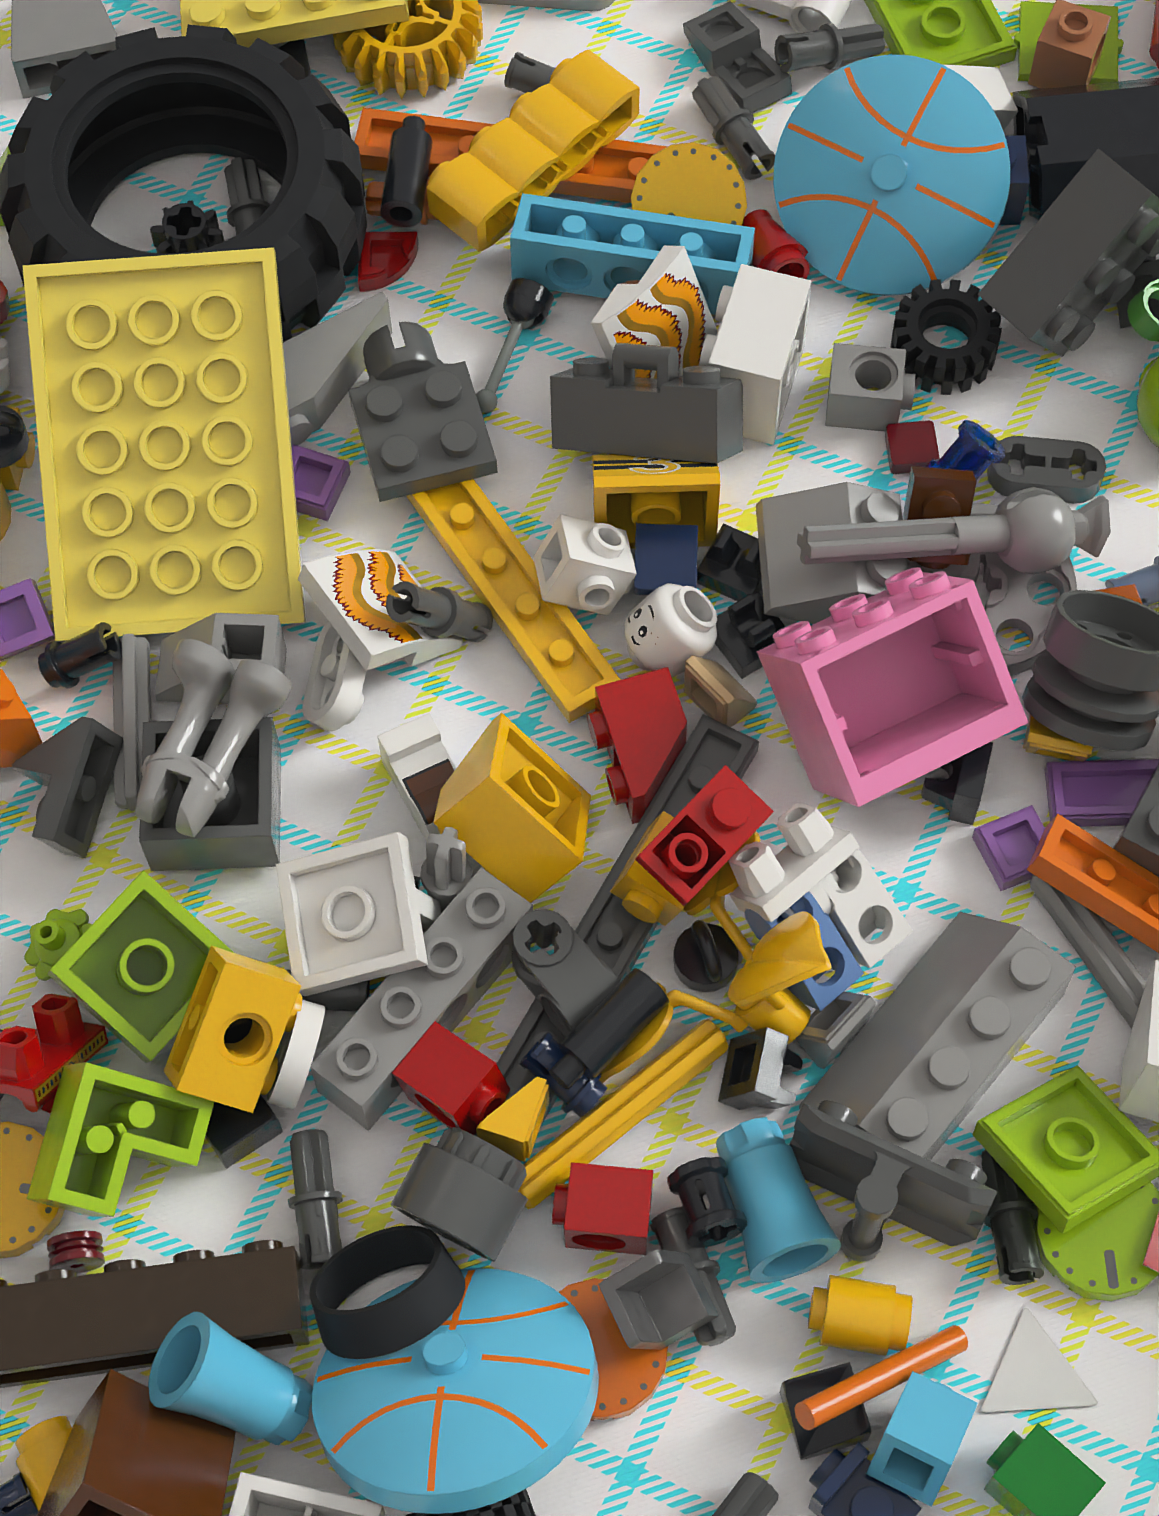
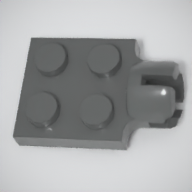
M399 322L405 343L404 347H394L388 325L373 332L363 346L364 363L369 381L360 387L348 389L379 502L498 473L497 459L466 362L448 364L439 360L430 333L417 323Z

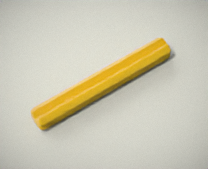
M709 1019L700 1021L524 1163L527 1176L518 1191L528 1199L524 1207L527 1209L535 1208L555 1191L556 1183L564 1184L569 1180L571 1162L589 1164L722 1056L729 1046L721 1029Z

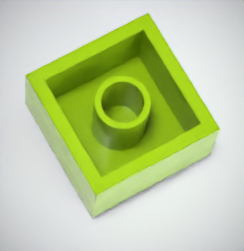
M143 870L57 961L47 975L68 994L75 997L78 1003L140 1059L148 1063L155 1058L179 1031L210 947L215 946L230 952L233 951Z

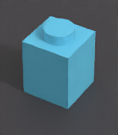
M912 1371L866 1474L932 1507L952 1466L978 1403L953 1391L944 1384L934 1382Z

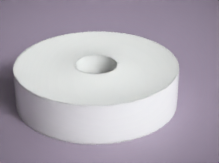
M302 999L301 1011H297L293 1029L290 1032L284 1033L277 1055L278 1070L275 1081L267 1094V1103L291 1110L295 1109L316 1051L324 1020L325 1006Z

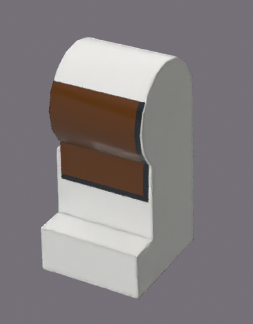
M429 712L377 735L382 763L426 841L431 833L440 834L438 827L433 823L441 788L456 769L441 741L440 731Z

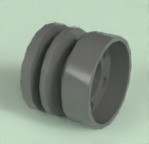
M1075 590L1062 593L1055 603L1043 637L1047 651L1040 653L1035 660L1032 668L1033 676L1028 681L1022 696L1025 709L1045 727L1063 737L1084 745L1115 751H1132L1145 747L1156 726L1155 719L1159 715V612L1128 598L1100 591Z

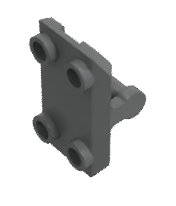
M824 1100L820 1102L817 1109L803 1103L796 1118L794 1134L789 1145L793 1149L805 1180L855 1203L857 1209L855 1217L845 1225L840 1239L841 1249L847 1257L858 1262H866L875 1258L883 1242V1225L889 1218L948 1246H957L977 1239L997 1194L996 1190L985 1186L987 1175L981 1168L962 1159H950L946 1167H943L855 1127L858 1122L856 1114L840 1103Z

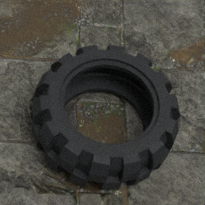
M188 24L186 36L158 38L155 27L115 37L116 50L95 60L86 51L54 73L50 84L52 96L48 100L32 97L14 129L8 144L11 154L7 155L0 173V214L8 233V242L23 286L22 265L274 247L276 252L283 342L292 338L291 330L299 323L308 328L316 326L345 291L344 276H349L360 261L367 229L364 205L365 188L359 147L351 139L349 118L331 92L313 74L305 77L304 67L291 55L260 38H257L249 48L238 45L236 38L227 28ZM209 153L234 158L241 157L243 160L253 159L257 163L258 168L267 172L281 185L274 201L251 226L220 244L197 251L162 254L135 250L108 239L91 227L101 203L121 181L153 162L177 155Z

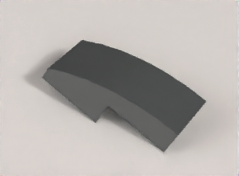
M731 1L683 23L684 33L710 76H718L722 79L742 109H748L753 113L792 94L791 76L788 73L782 72L780 70L781 66L777 65L776 61L761 47L759 28Z

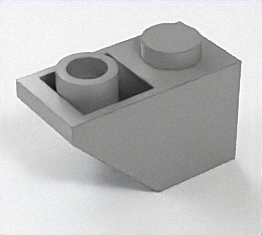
M214 613L162 639L155 698L156 701L181 702L184 686L172 669L173 653L182 639H194L215 647L230 660L234 672L241 660L253 659L271 665L284 674L287 648L279 615ZM231 687L220 703H229Z

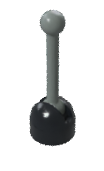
M525 278L513 279L504 296L503 309L512 325L485 389L476 393L481 412L489 413L497 406L498 399L495 393L522 329H533L542 324L553 304V294L546 287L533 280Z

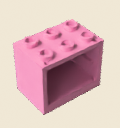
M920 567L907 569L886 579L884 582L886 590L867 599L865 594L845 598L829 608L830 617L811 626L808 621H801L784 627L773 634L774 644L757 651L814 790L860 807L1029 723L973 580L947 576L945 571L927 573L922 572Z

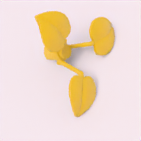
M755 831L752 834V836L736 851V853L745 845L751 844L755 841L760 842V836L758 832ZM728 860L685 905L683 911L688 915H695L710 905L712 913L747 961L734 977L728 990L729 999L736 1005L735 1011L732 1012L679 990H672L666 994L665 987L657 982L667 995L669 1004L601 1072L602 1075L599 1080L604 1083L608 1078L621 1072L646 1054L665 1033L673 1016V1008L677 1006H685L726 1022L738 1033L742 1032L748 1025L755 1031L766 1027L788 1035L789 1045L805 1029L809 1022L811 1011L788 987L832 969L822 944L820 926L817 920L805 911L795 913L769 930L753 950L725 909V895L739 887Z

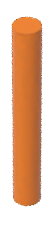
M952 1325L795 1405L796 1419L804 1429L812 1430L908 1381L912 1371L921 1374L966 1351L968 1348L967 1336L959 1326Z

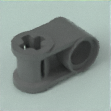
M548 909L534 910L525 914L517 922L513 932L512 967L517 977L522 980L540 1002L554 1026L566 1038L620 981L609 966L598 956H595L568 921L559 913ZM532 943H536L541 948L533 953L530 952ZM552 944L554 946V953L549 955L543 949Z

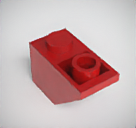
M668 667L596 686L595 711L587 713V722L594 746L597 750L607 748L613 766L605 768L612 800L615 805L626 804L632 824L639 823L686 744L687 719Z
M724 765L635 860L674 898L685 906L774 811L733 771Z

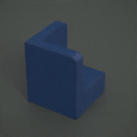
M636 523L634 559L637 574L634 577V592L637 595H649L656 588L667 583L683 587L692 586L697 589L698 525Z

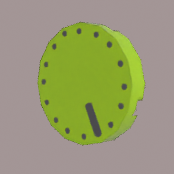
M1151 1182L1063 1234L1037 1208L1038 1216L1035 1219V1236L1042 1264L1053 1277L1056 1275L1061 1282L1070 1286L1068 1289L1083 1298L1115 1301L1137 1295L1159 1276L1158 1272L1142 1265L1159 1211V1191Z

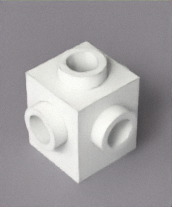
M563 514L559 515L533 556L543 601L609 616L622 595L631 590L634 585V577L637 574L635 559L632 557L626 530L615 528L610 524L595 523Z

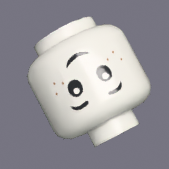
M667 583L656 588L629 612L624 622L627 651L632 661L646 671H655L668 667L671 677L685 672V661L692 655L697 657L704 656L715 644L717 638V613L713 604L707 596L692 586L683 587Z

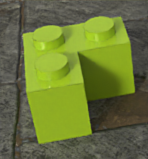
M88 1062L64 1066L27 1200L91 1217H114L130 1156L170 1167H193L198 1165L214 1101L177 1091L174 1087Z

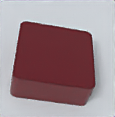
M932 421L893 423L886 426L885 443L890 472L892 474L910 473L911 466L938 468L940 456L935 427Z

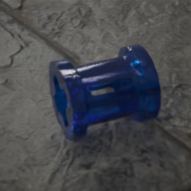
M964 420L958 427V438L940 459L932 458L926 467L973 471L977 481L991 463H1000L1005 457V449L990 432L979 424L970 420Z

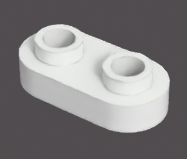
M329 621L322 628L316 642L302 710L306 720L327 731H336L342 726L353 722L361 711L364 701L362 688L366 670Z

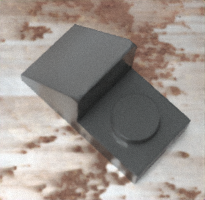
M82 716L12 764V769L38 784L47 786L46 794L37 807L36 824L32 833L33 838L63 854L86 859L123 744V737L95 719Z

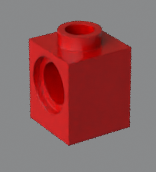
M434 1021L392 1072L411 1102L449 1129L456 1127L472 1135L476 1134V1128L479 1123L506 1101V1095L511 1090L496 1062L436 1021Z
M571 1162L569 1184L556 1183L552 1213V1225L564 1226L565 1248L646 1255L653 1190V1170Z

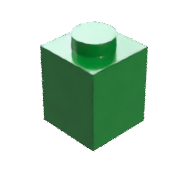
M1039 1423L1025 1439L1013 1430L986 1461L996 1473L991 1477L984 1490L1013 1516H1079L1106 1484L1103 1479Z

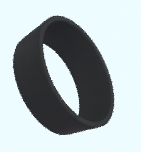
M396 1226L368 1234L335 1253L314 1276L309 1296L321 1339L326 1349L334 1355L343 1358L367 1359L401 1350L436 1330L452 1315L461 1302L465 1291V1278L436 1233L421 1226ZM430 1264L413 1284L385 1301L360 1309L336 1310L355 1290L382 1274L406 1266Z

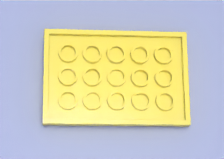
M274 247L22 265L55 641L70 640L94 628L95 625L101 622H105L112 627L111 632L103 635L104 638L114 632L117 633L118 637L123 636V634L146 635L178 632L214 613L279 615L281 624L306 622L303 586L298 581L301 572V557L276 252Z

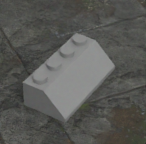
M959 912L800 1103L799 1109H801L803 1103L815 1109L824 1100L840 1103L856 1114L858 1122L855 1127L931 1161L1063 997L1076 966L1021 926Z

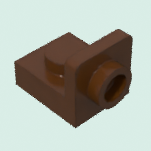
M911 466L903 520L970 516L977 483L974 472ZM971 554L912 557L907 559L926 568L944 569L951 564L968 565Z

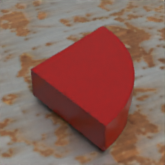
M417 231L366 232L361 258L358 262V285L360 292L386 287L397 281L409 270L418 252Z

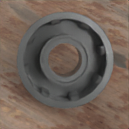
M453 1127L444 1131L437 1146L428 1143L422 1145L390 1205L442 1237L485 1259L495 1262L528 1201L524 1195L518 1192L527 1176L526 1169L520 1161L475 1135Z

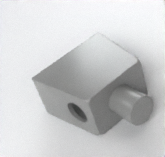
M12 0L11 60L23 99L51 93L50 84L54 73L86 51L95 60L116 50L115 37L118 36L101 0Z

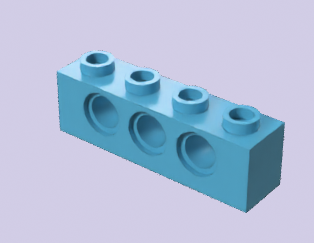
M522 193L510 236L512 280L516 278L533 280L548 290L607 299L617 284L630 280H641L663 246H685L710 313L716 315L722 287L724 285L734 286L741 264L752 266L755 228Z

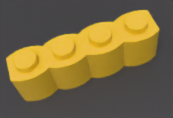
M585 50L572 59H564L554 69L548 84L537 88L532 93L526 92L516 100L511 108L509 118L497 122L492 127L487 126L481 129L471 141L467 153L459 155L452 161H445L436 167L426 187L429 213L478 252L489 248L501 239L514 225L522 193L548 197L561 181L570 178L582 169L600 147L615 140L632 124L639 114L640 87L591 50Z

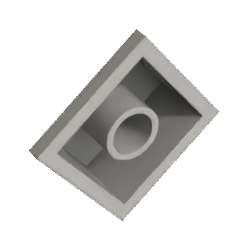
M843 482L764 498L756 504L764 614L797 621H808L811 624H815L831 616L829 608L833 604L858 594H865L867 599L887 589L884 583L886 579L908 569L907 558L804 565L800 560L801 548L797 545L798 532H803L804 526L903 520L899 493L851 482Z

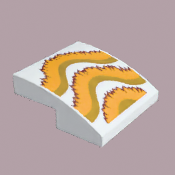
M663 246L638 284H617L591 322L606 359L609 360L610 369H613L612 356L617 343L676 347L678 350L679 377L683 376V368L699 366L707 334L715 336L717 334L716 325L685 246ZM635 369V377L657 379V371Z
M378 549L355 550L303 563L298 581L366 671L402 657L412 667L461 647L463 642L461 637L450 635L447 638L433 637L424 633L420 626L396 622L388 615L386 609L388 594L402 599L407 597L406 595L396 593L392 589L394 585L399 582H410L422 587L396 552Z

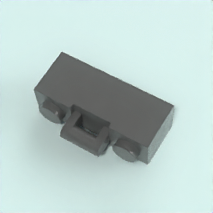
M617 343L612 356L613 369H609V360L606 358H579L573 360V368L550 376L552 449L716 464L743 451V385L741 379L720 377V368L715 366L683 368V376L679 377V354L676 347ZM635 369L657 371V379L635 377Z

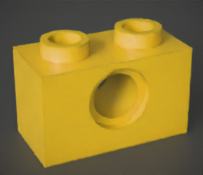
M211 946L163 1070L174 1088L183 1093L253 1113L260 1094L266 1095L275 1081L278 1070V1058L275 1054L284 1031L290 1032L293 1029L297 1011H301L302 995L299 993L301 985L286 969ZM241 1018L252 1019L251 1030L243 1040L236 1043L224 1042L225 1032L231 1023Z

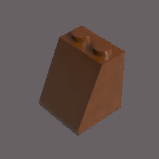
M110 1369L75 1420L37 1516H222L236 1431L193 1415L155 1407L149 1398V1387Z

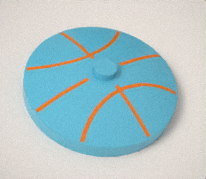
M881 55L858 60L839 68L817 83L802 98L793 110L781 134L775 155L773 185L775 201L784 229L806 248L808 253L805 259L814 268L836 283L852 290L874 295L898 296L912 294V289L920 284L925 290H928L931 280L941 279V284L968 267L981 254L995 234L1003 217L1010 189L1011 167L1009 150L1000 121L991 105L972 83L952 69L929 59L909 55Z
M490 1268L460 1269L465 1278V1291L461 1302L442 1325L423 1339L396 1352L367 1359L343 1358L326 1350L314 1379L312 1414L324 1453L334 1471L353 1490L369 1500L393 1509L425 1514L456 1513L491 1505L521 1492L546 1476L561 1463L582 1437L595 1409L599 1388L598 1364L589 1330L576 1308L563 1295L543 1282L523 1274ZM417 1279L385 1293L366 1307L395 1296L413 1284Z

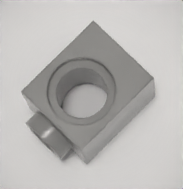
M834 343L825 426L886 431L888 424L898 423L901 409L912 410L915 374L904 373L906 349ZM865 386H872V387H876V388H878V389H880V390L871 391V390H867V389H865V388H863V387H865Z

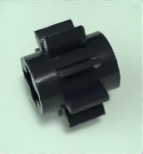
M193 201L177 204L171 208H163L162 226L150 227L154 247H156L157 253L162 254L197 251L225 241L223 231L219 229L216 211L212 209L204 213L201 208L194 205Z

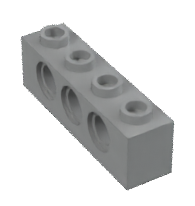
M481 867L423 934L428 965L388 975L311 1064L310 1069L318 1093L369 1131L403 1091L392 1072L434 1021L450 1032H453L512 962V951L514 948L513 932L517 922L525 914L533 911V904Z

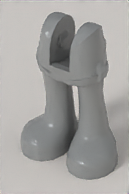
M182 639L178 643L172 657V669L184 686L181 704L170 729L157 751L147 756L143 766H141L140 770L143 778L136 800L135 815L147 823H158L170 803L179 780L187 782L189 785L177 813L176 831L185 836L195 837L207 823L217 804L226 798L229 792L227 780L238 755L262 718L283 706L291 691L292 683L286 675L275 667L253 659L241 660L234 672L230 660L215 647L194 639ZM231 687L227 709L202 761L192 757L213 713Z

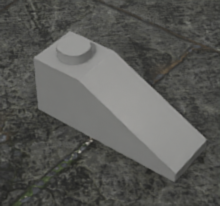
M383 292L283 342L291 447L293 444L299 445L303 443L311 433L323 426L348 393V389H351L366 369L363 346L368 337L385 325H388L390 334L393 333L389 302Z

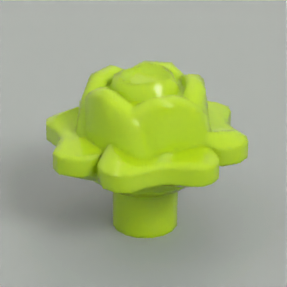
M52 909L47 913L45 920L31 926L29 930L31 944L24 955V960L30 966L36 967L35 975L38 979L42 981L52 979L47 975L49 970L92 925L88 923L89 916L84 910L78 909L68 913Z

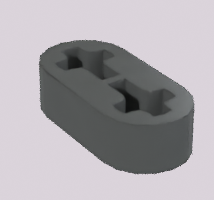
M1011 436L1000 440L993 447L987 469V477L992 488L1003 496L1008 497L1016 491L1036 487L1052 491L1066 503H1084L1093 499L1099 492L1106 470V463L1101 452L1085 442ZM1016 459L1021 461L1020 465L1023 469V474H1012L1011 467L1008 464L1009 460ZM1070 465L1081 466V473L1085 475L1083 480L1072 479V472L1068 470Z

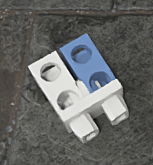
M797 803L778 818L776 825L788 845L776 856H774L767 844L755 841L745 845L729 859V864L739 885L729 895L738 910L745 913V918L751 930L759 940L774 926L795 913L805 911L817 920L820 926L824 950L830 960L832 969L836 972L831 979L824 983H816L815 981L827 971L788 987V989L805 1005L822 1011L864 974L859 964L868 968L873 967L911 934L913 930L869 862L858 850L860 846L852 833L830 826L829 822L815 807ZM880 928L883 930L881 935L875 940L864 941L875 929Z

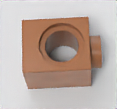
M1056 0L1037 41L1028 85L1046 89L1090 84L1101 59L1111 16L1064 0Z

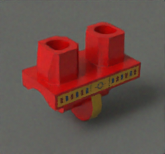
M46 994L32 1005L37 1029L15 1026L0 1032V1094H9L17 1097L30 1112H37L41 1109L51 1114L64 1066L89 1061L109 1043L104 1025L82 1021L78 1000L75 997L57 994Z

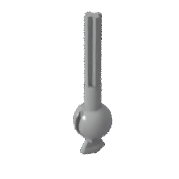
M1030 487L1011 493L997 506L996 512L993 515L804 526L803 532H798L797 545L801 548L800 560L804 565L997 552L999 558L1014 570L1035 575L1057 568L1070 556L1073 546L1079 547L1094 557H1099L1111 533L1109 500L1102 495L1078 510H1071L1069 505L1052 491Z

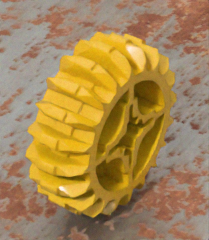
M408 0L409 21L333 34L335 50L341 56V62L346 72L355 73L360 86L374 82V87L379 95H382L389 88H394L402 100L407 90L417 89L425 98L428 87L436 85L446 91L449 77L463 79L467 69L466 65L476 63L478 47L481 46V40H483L482 10L478 0Z

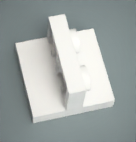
M397 831L276 864L291 975L301 985L299 993L302 996H309L428 965L423 932L427 931L440 916L441 907L438 900L415 887L408 837Z

